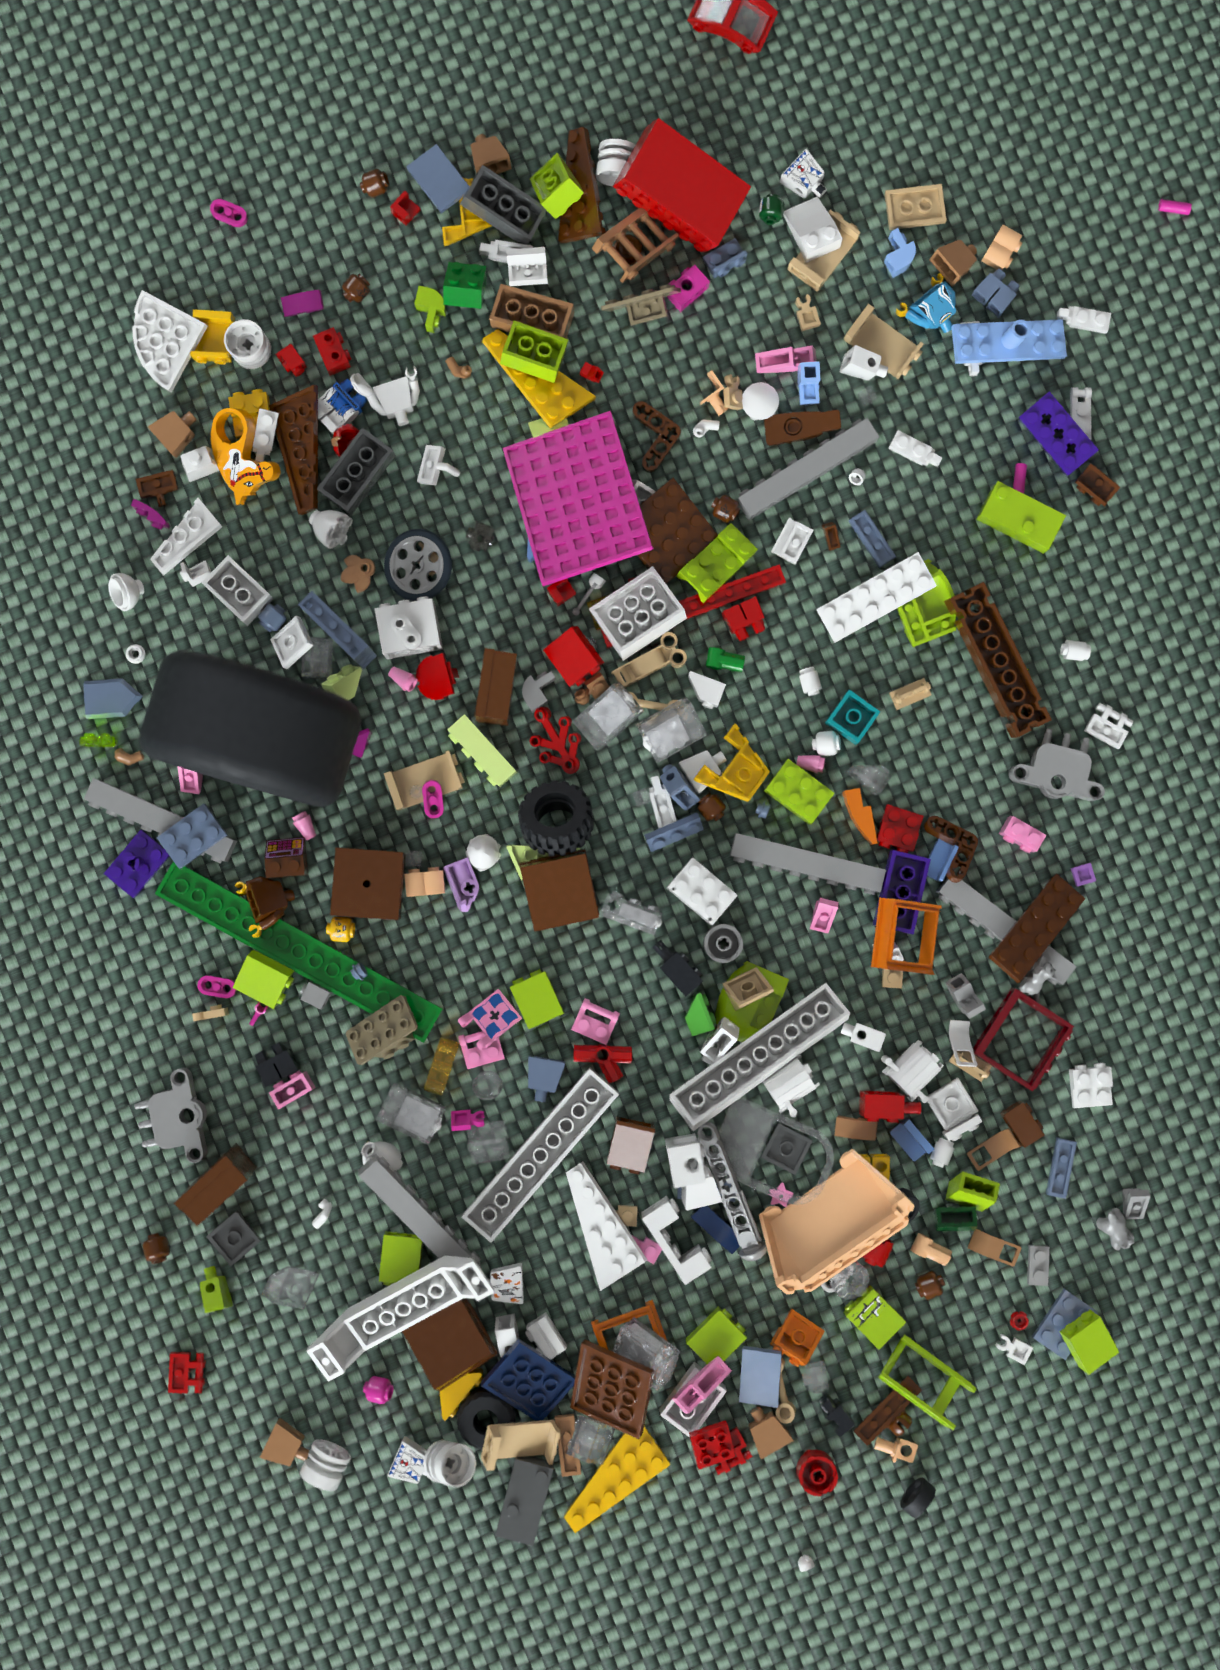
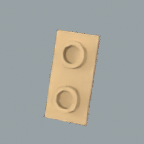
M924 678L889 693L896 710L932 695L930 692L931 686L929 682L926 683Z
M957 1051L960 1062L973 1063L969 1051ZM954 1054L949 1062L981 1082L984 1078H988L990 1075L989 1070L992 1067L976 1055L977 1067L958 1066Z

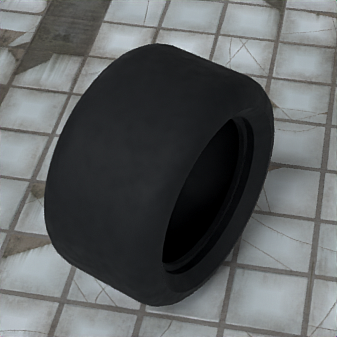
M179 650L167 655L160 664L140 729L139 743L146 755L158 761L304 804L325 807L335 802L342 791L360 731L361 716L359 710L352 702L308 683L226 658Z

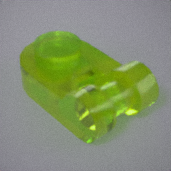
M84 733V736L79 738V745L85 747L111 748L117 744L116 738L108 733H103L100 737H96V734Z

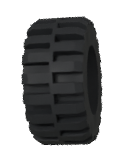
M552 781L549 784L546 782L542 783L540 787L535 786L532 788L531 793L528 792L524 796V801L522 800L519 805L518 818L523 838L531 849L535 851L538 849V853L542 855L548 853L549 856L555 857V854L564 856L567 852L573 853L577 851V847H583L585 840H589L591 837V832L594 828L591 802L586 793L581 789L579 790V787L575 784L569 785V782L562 781V783H558V781ZM554 810H564L573 815L570 821L558 827H548L539 822L545 814Z

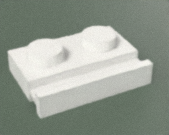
M789 518L771 553H775L795 565L813 530Z

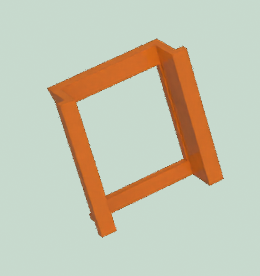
M879 897L871 967L935 975L932 968L939 910L942 906ZM898 907L925 911L918 963L892 960Z
M653 1299L645 1302L646 1306L600 1323L598 1319L591 1322L599 1346L609 1350L603 1330L648 1314L654 1334L658 1335L656 1339L663 1345L661 1353L665 1364L654 1369L653 1380L673 1373V1367H676V1363Z

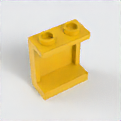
M193 309V317L205 323L208 327L195 351L190 352L191 357L197 363L203 364L207 363V361H213L220 365H225L226 362L232 363V355L227 351L224 344V334L227 328L235 322L232 312Z

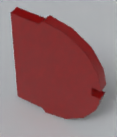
M444 653L426 657L417 668L416 678L418 679L417 682H420L418 688L426 698L432 700H442L446 696L455 694L453 685L456 684L455 678H459L457 668H452L451 662H446Z

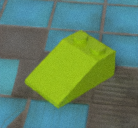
M558 153L530 178L540 204L555 219L565 214L568 207L577 202L584 193L579 182Z

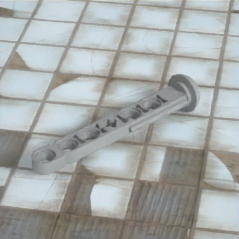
M708 1121L699 1127L698 1137L701 1144L705 1145L704 1152L720 1190L722 1203L738 1244L742 1247L739 1251V1256L746 1261H756L766 1254V1243L760 1237L743 1190H740L723 1143L719 1140L720 1136L717 1128L712 1122ZM702 1128H710L712 1135L706 1136L702 1132ZM709 1146H717L719 1153H712L709 1150ZM723 1163L726 1166V1170L719 1171L716 1168V1164ZM726 1181L728 1184H732L730 1188L728 1187V1185L724 1186ZM731 1198H736V1199H738L739 1202H740V1205H739V1206H733V1205H731L730 1199H731ZM744 1216L747 1222L741 1224L737 1221L736 1217Z

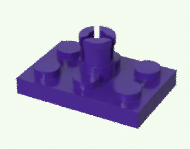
M141 829L103 874L128 895L135 898L170 856L162 845Z

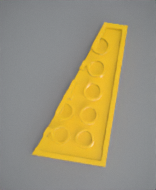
M497 329L485 336L482 342L500 364L502 351L508 335ZM501 365L549 428L554 427L593 402L596 398L595 395L560 371L557 374L555 383Z
M645 1426L640 1439L626 1433L622 1434V1437L605 1457L580 1495L577 1496L564 1514L565 1520L574 1533L581 1530L670 1466V1461Z

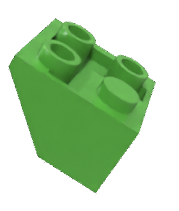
M699 991L695 992L684 1017L692 1036L715 1029L714 1024H717L713 1013L707 1010L709 1002L706 995L701 994Z

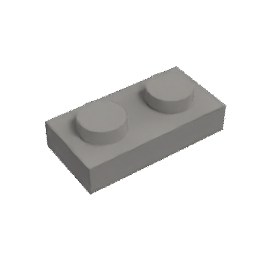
M1028 1245V1285L1048 1286L1050 1248L1048 1245Z

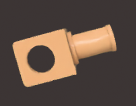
M711 370L707 373V376L717 390L702 400L700 405L706 401L710 402L719 416L728 408L724 407V402L719 396V392L724 387Z
M877 1436L874 1449L891 1454L890 1456L894 1463H896L897 1458L913 1463L918 1448L917 1443L899 1437L893 1443ZM908 1445L911 1447L912 1452L909 1456L901 1454L902 1446Z

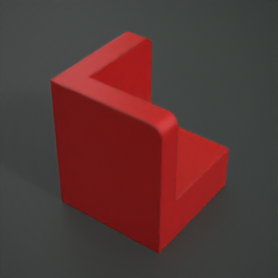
M406 191L390 206L392 214L405 226L420 212V207L409 198Z
M568 578L547 587L548 593L557 606H560L576 595Z

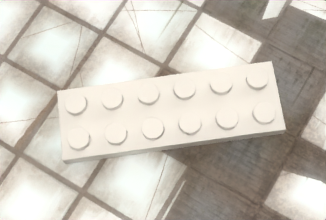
M919 552L816 610L835 643L937 585Z

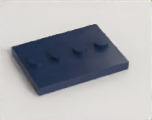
M518 1339L483 1378L481 1385L535 1421H543L574 1386L576 1376Z

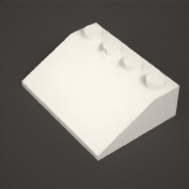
M653 566L589 608L623 661L687 619L685 609Z

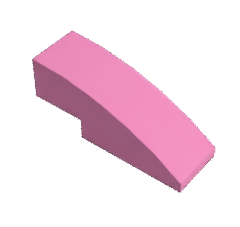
M812 345L795 349L788 347L755 353L757 373L798 371V366L802 362H817L816 350Z
M717 1356L692 1377L672 1397V1400L684 1413L689 1414L702 1399L705 1400L732 1370Z

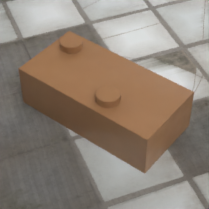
M500 284L489 318L491 328L509 333L515 320L567 339L575 314L574 304Z

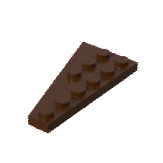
M584 127L569 130L566 165L579 182L584 193L577 202L568 207L565 214L560 216L558 241L562 244L601 236L606 233L605 228L602 226L603 213L599 209L600 196L597 178L593 174L594 161L590 156L592 149L589 132Z
M317 385L307 387L269 405L270 411L279 413L276 434L297 512L300 515L318 509Z

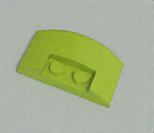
M930 559L925 560L924 563L937 586L897 608L905 628L904 631L912 647L956 631L954 623L956 621V614L951 615L944 602L955 596L944 573L932 565Z
M748 961L743 963L745 965L735 970L727 981L757 967L772 986L774 992L735 1011L724 987L722 988L716 1006V1023L718 1024L723 1017H726L740 1028L737 1040L739 1042H744L772 1022L789 979Z

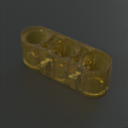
M443 1037L440 1038L424 1091L440 1096L443 1095L459 1047L458 1042Z

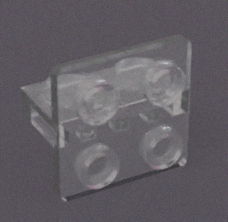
M505 1120L486 1122L484 1127L471 1125V1130H467L469 1139L467 1145L468 1151L471 1154L472 1164L510 1158Z

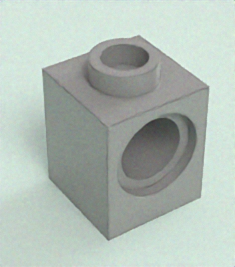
M311 981L308 984L305 983L300 991L302 997L300 1000L322 1010L332 992Z

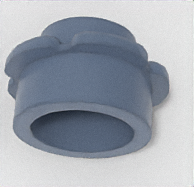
M765 800L763 804L759 802L756 809L759 819L760 817L766 819L771 806Z
M360 962L356 965L352 964L351 974L356 980H364L368 973L363 964Z

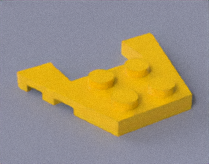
M463 178L465 182L470 186L473 178ZM460 205L462 225L442 227L444 246H449L492 225Z
M734 724L724 736V739L738 749V752L721 776H718L704 765L693 780L748 802L770 771L759 755L753 752L747 738L743 737L740 733L738 725Z

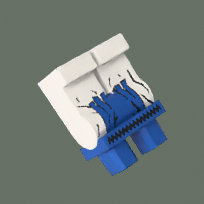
M349 379L344 380L340 384L336 382L333 387L328 389L318 399V419L332 434L339 427L350 424L357 415H360L363 412L361 408L367 402V399L359 393L353 398L349 396V393L354 390Z

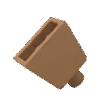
M484 134L476 136V142L471 144L476 173L482 165L496 174L512 169L509 154L496 136L486 138Z
M957 240L939 247L930 258V261L953 287L977 261L974 256L977 253V249L972 244L966 246L962 240Z
M172 411L149 425L148 428L166 449L177 458L194 438L195 434L189 427L197 419L190 411L182 418Z
M760 1406L750 1411L754 1421L749 1424V1428L761 1459L793 1441L792 1435L783 1423L777 1419L773 1411L764 1414Z
M279 1418L260 1458L286 1466H291L295 1457L305 1461L309 1453V1449L301 1446L305 1436Z

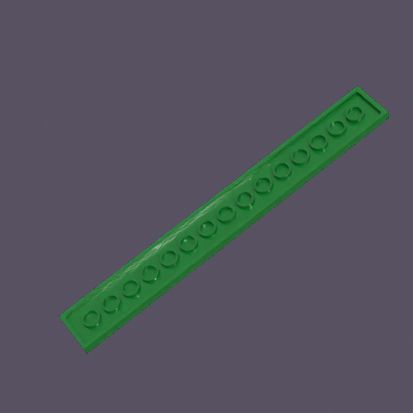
M174 861L155 892L157 896L294 970L296 973L370 1014H373L398 996H405L417 1023V1029L412 1032L413 1036L425 1043L443 1008L365 965L363 966L367 970L368 975L362 981L360 979L356 980L351 974V970L353 969L352 964L356 965L359 963L358 961L282 919H279L268 929H262V933L258 938L252 937L253 934L257 933V928L249 931V927L251 925L258 926L259 923L255 922L248 900L186 866L179 869Z

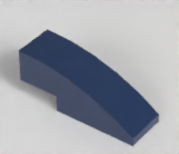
M709 1205L696 1208L693 1211L691 1218L731 1254L740 1247L732 1226Z

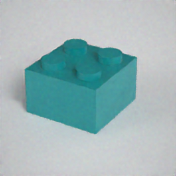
M848 690L825 721V724L856 745L881 711L851 690Z

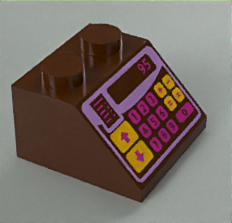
M305 837L266 840L264 858L266 878L308 875Z

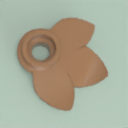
M350 555L344 559L348 567L343 570L341 581L350 584L354 583L357 593H361L370 586V577L375 572V564L370 559H361L357 555ZM365 564L368 567L367 571L363 570Z

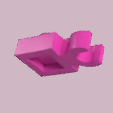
M471 1110L451 1111L452 1131L471 1130V1125L484 1127V1119H480L485 1118L484 1111H477L474 1114H471Z

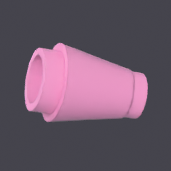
M395 666L388 673V676L404 691H412L418 681L414 674Z
M798 755L796 765L816 774L818 772L823 773L825 758L821 757V755Z
M303 811L292 817L294 826L305 837L306 841L316 836L310 814Z

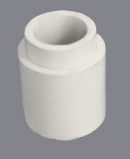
M1066 640L1061 645L1060 653L1064 659L1088 660L1091 646L1086 644V642Z
M809 667L800 670L799 679L803 693H808V696L819 694L822 686L815 668Z
M939 1138L930 1156V1159L933 1160L932 1164L941 1168L944 1165L948 1166L954 1151V1143Z

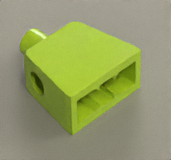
M215 1266L203 1269L206 1280L199 1282L205 1313L233 1306L225 1276H217Z

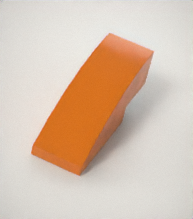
M860 788L843 791L846 808L856 828L871 845L878 844L871 806L863 807Z

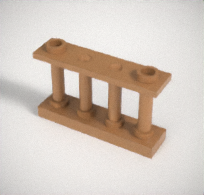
M638 208L600 236L593 245L592 250L596 254L604 250L613 257L625 271L620 279L623 283L627 279L630 281L638 275L639 270L664 251H671L676 246L675 241L678 238V234L675 233L668 238L650 218L648 212L643 208ZM638 223H645L662 244L656 248L638 228ZM626 232H632L650 253L643 257L626 238ZM615 240L617 242L620 241L637 263L630 266L612 246Z

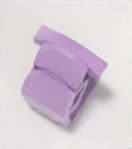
M467 857L443 867L460 912L469 911L471 903L475 901L479 891V884ZM466 884L473 887L471 893L464 890Z

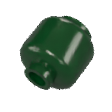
M769 194L761 200L759 217L768 225H774L783 218L785 203L779 195Z

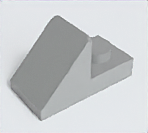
M1140 1188L1123 1189V1215L1125 1219H1143L1150 1199L1149 1190H1142Z

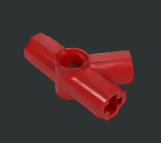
M604 1044L574 1045L573 1062H598L610 1084L624 1076L617 1063L632 1062V1046H607ZM601 1049L608 1051V1055L604 1059L597 1056L598 1051Z

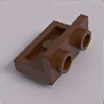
M1092 463L1075 481L1077 484L1076 488L1081 493L1085 494L1087 492L1092 496L1091 501L1098 506L1102 504L1104 507L1121 487Z

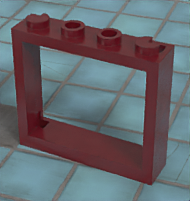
M1011 988L973 1047L974 1055L1026 1089L1034 1091L1038 1085H1041V1078L1044 1073H1048L1052 1068L1053 1064L1051 1062L1055 1056L1058 1057L1063 1050L1062 1045L1065 1040L1068 1041L1071 1038L1070 1035L1073 1032L1074 1026L1018 989ZM1018 999L1061 1026L1027 1081L984 1054V1051Z

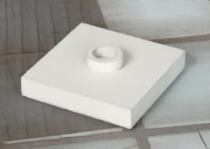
M295 616L270 639L281 665L285 669L292 666L314 646L299 616Z
M959 1078L952 1080L928 1095L927 1102L945 1131L978 1112L977 1107Z

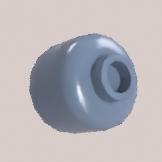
M267 604L258 615L260 620L258 623L269 632H276L287 620L284 615L285 610L278 604L275 606Z

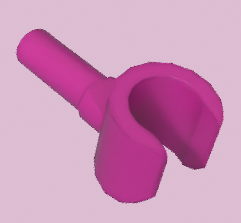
M258 1001L255 1006L256 1012L249 1024L253 1026L258 1017L264 1014L269 1006L262 1007L260 1005L261 1002Z

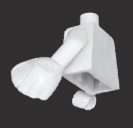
M415 366L413 374L408 373V368L406 367V377L375 386L373 389L359 373L352 374L350 378L352 386L360 395L367 397L374 410L380 415H386L388 419L396 417L398 426L409 423L407 414L414 411L413 406L417 404L420 394L418 379L415 377L417 374Z

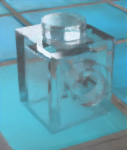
M823 1361L810 1362L804 1365L805 1374H802L804 1386L808 1387L809 1392L822 1393L825 1389H829L826 1367Z

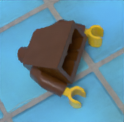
M263 876L248 880L245 884L243 882L235 884L236 888L242 887L241 890L236 891L239 896L247 895L255 922L259 923L258 926L251 925L249 927V931L257 928V933L252 935L254 938H258L261 935L262 929L266 930L274 925L284 915L288 902L295 899L292 889L283 891L279 881H273Z

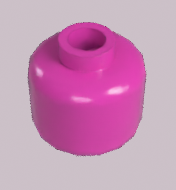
M378 1376L371 1377L369 1381L365 1382L363 1387L366 1399L369 1402L385 1404L387 1401H390L394 1391V1386L391 1385L389 1379Z

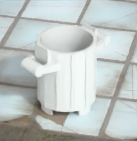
M920 1040L913 1043L894 1063L890 1057L883 1055L881 1061L888 1066L882 1072L908 1096L907 1098L911 1102L918 1098L923 1103H926L928 1096L922 1093L921 1090L942 1070L941 1068L944 1065L942 1063L937 1064L940 1059L923 1046L920 1047L922 1044Z
M801 1055L763 1081L766 1089L779 1107V1112L782 1113L788 1109L791 1117L797 1116V1110L791 1104L820 1085L819 1082L814 1085L811 1080L813 1075L808 1064L802 1065L798 1060L802 1058Z

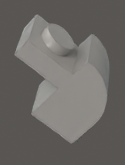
M552 671L541 673L537 676L538 680L536 681L530 675L523 684L522 695L532 713L537 708L548 703L541 689L556 680Z
M962 973L945 982L956 1005L969 1019L986 1010L983 1002L974 993L971 983Z

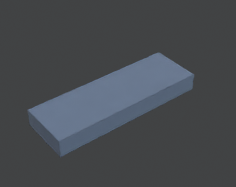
M866 510L849 519L852 528L879 568L896 558Z
M1056 1137L1046 1195L1066 1199L1076 1150V1141Z

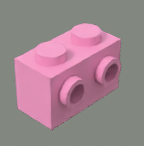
M1014 816L1006 819L999 832L1005 841L1011 844H1018L1021 850L1029 854L1030 852H1037L1046 837V834Z
M299 1070L289 1076L290 1081L284 1083L282 1080L273 1086L274 1090L269 1092L278 1110L316 1088L307 1071L301 1073Z

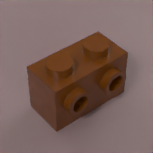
M1017 1101L1000 1112L1019 1144L1026 1148L1044 1136L1041 1131L1044 1128L1038 1119L1034 1120L1031 1113L1033 1111L1027 1103L1024 1104L1021 1101Z

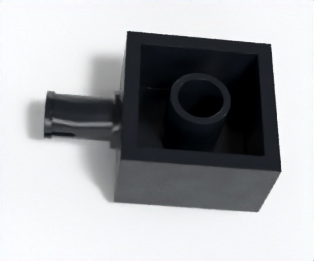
M660 940L657 943L662 950L656 944L652 947L663 959V963L659 968L686 997L703 982L701 979L703 975L695 966L691 968L688 965L690 960L683 952H671Z

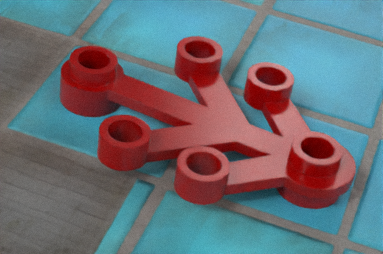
M546 706L537 708L534 712L535 719L538 722H542L551 740L544 739L540 735H534L529 740L531 746H543L556 750L561 755V757L545 751L539 755V760L544 764L551 762L561 765L562 769L568 774L576 773L580 767V761L576 755L578 745L581 742V735L576 732L570 734L568 737V741L571 744L569 753L565 747L568 730L572 724L571 718L563 716L559 719L558 723L561 729L558 735L549 720L551 718L550 709ZM539 712H542L543 718L540 717ZM564 719L567 720V725H564ZM573 736H576V742L573 740ZM534 738L538 739V744L534 742ZM544 754L547 755V760L544 759ZM568 761L572 764L571 768L568 766Z

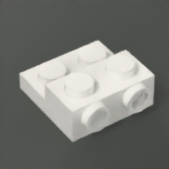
M1095 1063L1094 1067L1075 1065V1069H1069L1073 1108L1113 1105L1111 1067L1106 1066V1063Z

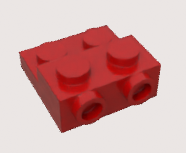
M886 804L876 834L879 846L890 849V846L897 848V851L904 853L914 852L923 815Z

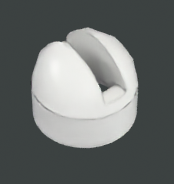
M856 468L849 475V480L854 485H861L865 480L866 474L864 470Z
M803 1555L798 1560L800 1572L815 1567L813 1559L808 1555Z

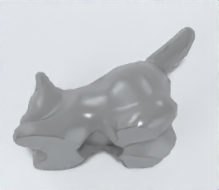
M1044 955L1039 957L1033 965V969L1028 971L1019 986L1022 993L1033 995L1034 1001L1038 1003L1044 981L1048 978H1057L1055 975L1057 970L1050 963H1045L1046 957Z
M1113 1208L1112 1211H1109L1107 1217H1099L1097 1219L1096 1225L1098 1229L1109 1235L1114 1250H1120V1248L1128 1249L1134 1244L1135 1237L1126 1227V1220L1120 1209Z

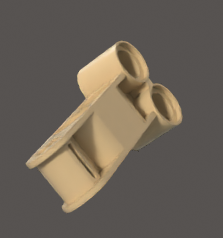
M672 632L664 633L661 637L660 646L612 671L611 674H614L620 685L619 689H624L669 664L674 668L683 667L687 656L683 650L676 649L677 636ZM670 637L674 640V644L666 646L663 642L664 639ZM675 654H680L683 657V661L675 663L672 657Z

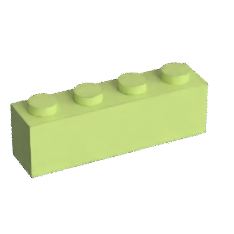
M465 714L447 729L450 732L448 737L455 744L459 742L463 746L461 751L467 758L473 757L476 761L474 763L476 768L480 772L485 771L489 775L487 780L493 786L498 785L501 787L517 773Z

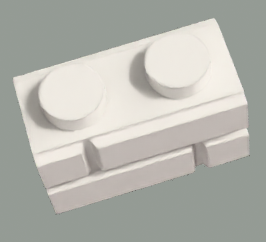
M546 1312L527 1324L526 1336L530 1342L534 1341L538 1346L536 1350L547 1358L552 1359L567 1349L566 1342Z

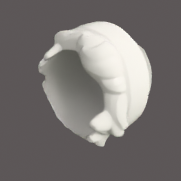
M487 834L478 835L469 841L465 853L470 864L481 872L491 868L500 859L499 849L501 845Z

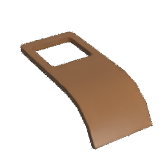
M1008 1128L998 1132L967 1152V1156L976 1170L979 1171L1007 1152L1021 1146ZM984 1146L991 1159L979 1166L972 1153Z
M978 1229L973 1232L968 1245V1249L1013 1267L1021 1251L1020 1246ZM1004 1244L1016 1248L1012 1262L999 1258Z

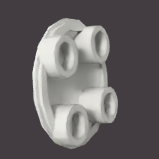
M754 383L747 387L742 395L743 409L752 420L768 419L778 409V393L767 383Z

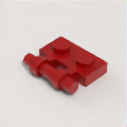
M191 1352L170 1353L168 1393L187 1394L189 1386H195L194 1393H202L203 1385H205L203 1368L206 1367L203 1352L196 1353V1360H191ZM190 1368H196L195 1378H190Z
M738 1427L729 1430L736 1457L720 1462L721 1465L715 1467L718 1475L731 1471L732 1467L738 1464L742 1465L746 1463V1460L753 1457L750 1450L741 1452L740 1449L747 1445Z

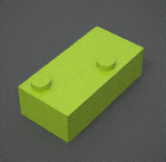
M997 481L993 485L976 520L1044 554L1051 547L1066 515Z

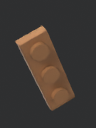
M574 1414L555 1416V1424L561 1432V1438L558 1440L562 1477L580 1475L581 1465Z

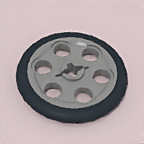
M412 529L396 537L390 544L384 560V572L390 587L397 595L410 601H417V598L425 596L430 599L438 595L446 587L452 571V558L447 545L437 534L424 529ZM418 541H422L424 548L418 552L415 545ZM402 549H406L408 553L407 558L404 560L399 557V552ZM433 552H437L439 556L435 563L430 560V555ZM415 562H420V569L416 568ZM400 568H404L406 571V575L402 579L397 575ZM431 571H435L437 574V578L433 582L428 579ZM415 579L420 581V587L417 590H414L412 587V582Z

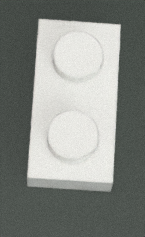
M975 1113L951 1129L942 1131V1134L948 1141H956L967 1130L971 1132L979 1127L978 1124L982 1120Z

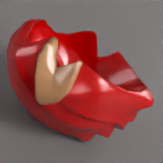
M342 425L333 434L331 443L334 452L339 457L342 456L359 433V430L354 425Z

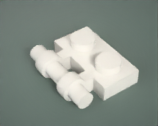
M1099 703L1096 710L1102 712L1101 716L1093 714L1084 731L1114 748L1120 749L1128 734V731L1122 727L1123 725L1131 727L1133 720L1127 718L1128 715L1124 713L1120 714L1114 711L1113 707ZM1111 717L1117 720L1116 725L1108 721L1107 718Z

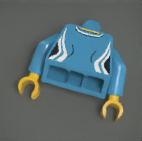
M939 273L937 275L939 281L932 277L931 285L933 287L910 306L911 310H907V305L901 303L900 306L905 310L899 311L896 309V314L899 317L905 316L912 323L926 329H935L940 326L943 332L947 333L952 329L953 325L949 318L956 313L955 291L947 282H943V276Z

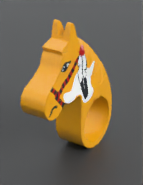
M225 408L219 411L213 419L211 446L219 471L227 485L234 492L236 504L244 505L247 497L256 495L261 485L278 479L281 470L276 462H260L251 459V451L256 433L253 417L243 409ZM233 413L241 418L244 426L242 437L235 443H231L225 433V422Z

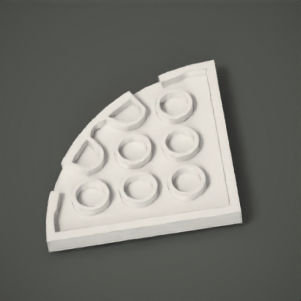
M142 290L134 310L135 319L134 326H132L134 346L142 366L147 370L152 379L172 393L191 358L190 352L195 351L208 326Z

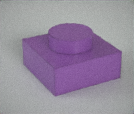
M1091 863L1071 868L1076 887L1096 881Z

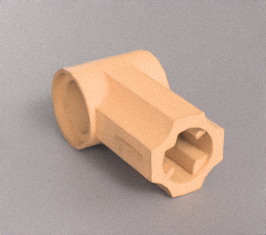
M921 1233L917 1234L910 1249L911 1252L923 1258L927 1257L944 1266L949 1262L952 1250L934 1242L933 1239Z

